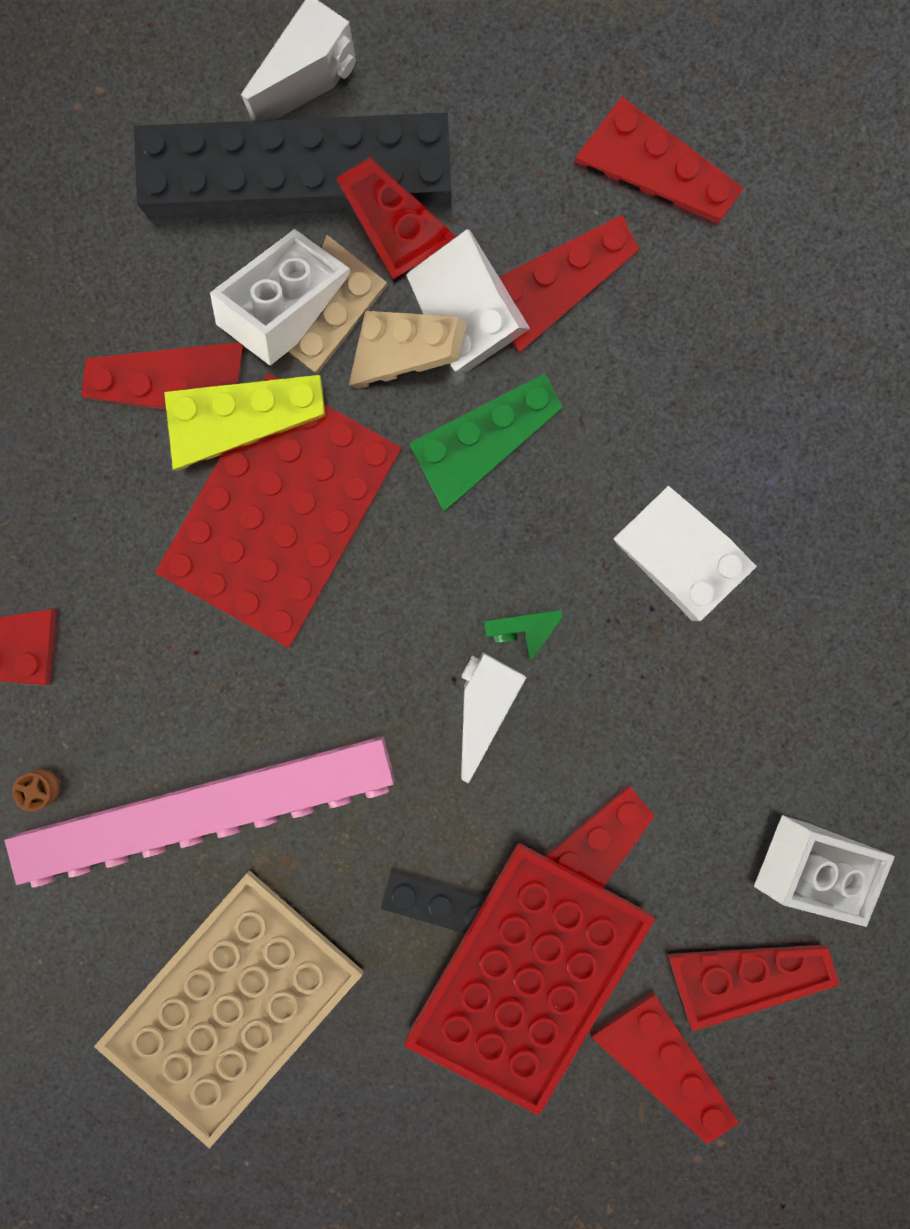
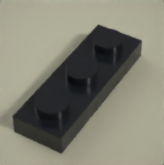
M392 869L381 909L466 934L487 896Z

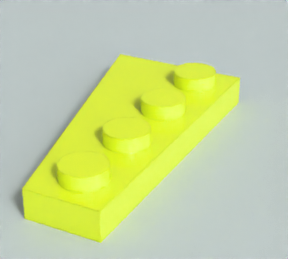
M320 375L164 392L174 471L182 470L196 462L205 459L209 460L222 455L223 452L242 445L252 444L259 441L258 439L277 432L287 431L325 416Z

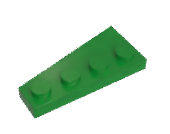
M545 373L409 443L443 512H446L458 499L471 490L482 478L562 410L563 407Z

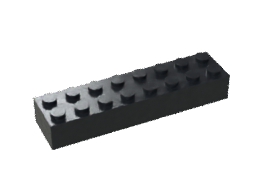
M448 113L134 126L137 205L148 219L353 210L336 178L370 157L425 207L452 206Z

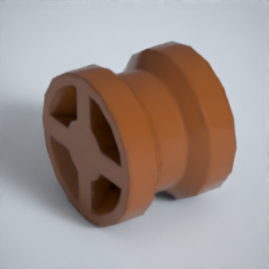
M44 769L33 770L23 774L13 784V800L18 807L25 811L40 810L50 805L58 797L60 790L59 781L53 773ZM39 783H41L40 786L42 787V790H43L44 792H41V790H40V788H39V786H38Z

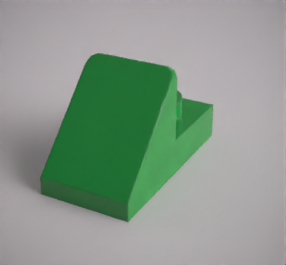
M562 610L483 622L486 637L494 636L495 643L518 640L517 632H523L527 659L531 662L563 617Z

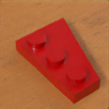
M371 157L336 178L392 279L397 278L423 262L457 237Z

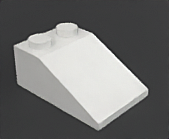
M318 0L304 1L241 94L252 121L277 120L334 88L341 77L343 79L348 77L356 62L349 21Z
M294 229L210 292L216 325L268 365H272L299 343L350 275V268Z
M469 229L465 230L406 274L424 315L453 316L467 321L459 361L450 363L455 372L470 371L530 329Z
M667 486L613 538L691 621H701L757 567L729 537L670 486Z
M482 652L479 659L472 655L461 675L463 679L467 680L464 685L461 780L467 783L470 782L526 679V676Z
M782 815L754 887L784 906L867 927L895 856L815 825Z

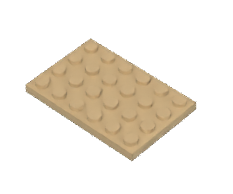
M249 870L94 1047L210 1149L361 978L363 970Z

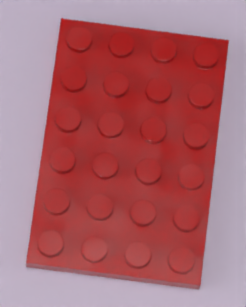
M267 373L263 381L278 380L279 378ZM325 404V416L258 439L259 441L252 444L242 445L223 452L155 572L287 648H291L402 451V447Z
M518 843L404 1040V1047L540 1115L647 935L655 918L651 913Z

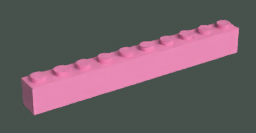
M384 736L20 832L4 841L16 885L30 882L31 887H38L55 881L54 875L68 872L69 878L76 877L92 871L91 865L105 862L106 868L128 862V855L142 852L143 858L161 854L166 851L165 845L179 842L180 847L184 848L203 842V835L214 832L217 833L218 838L240 832L239 826L254 822L255 828L276 823V816L291 812L292 818L305 816L315 812L313 806L328 802L329 808L339 807L352 802L350 796L365 793L366 798L380 796L389 792L388 786L394 785L395 777Z

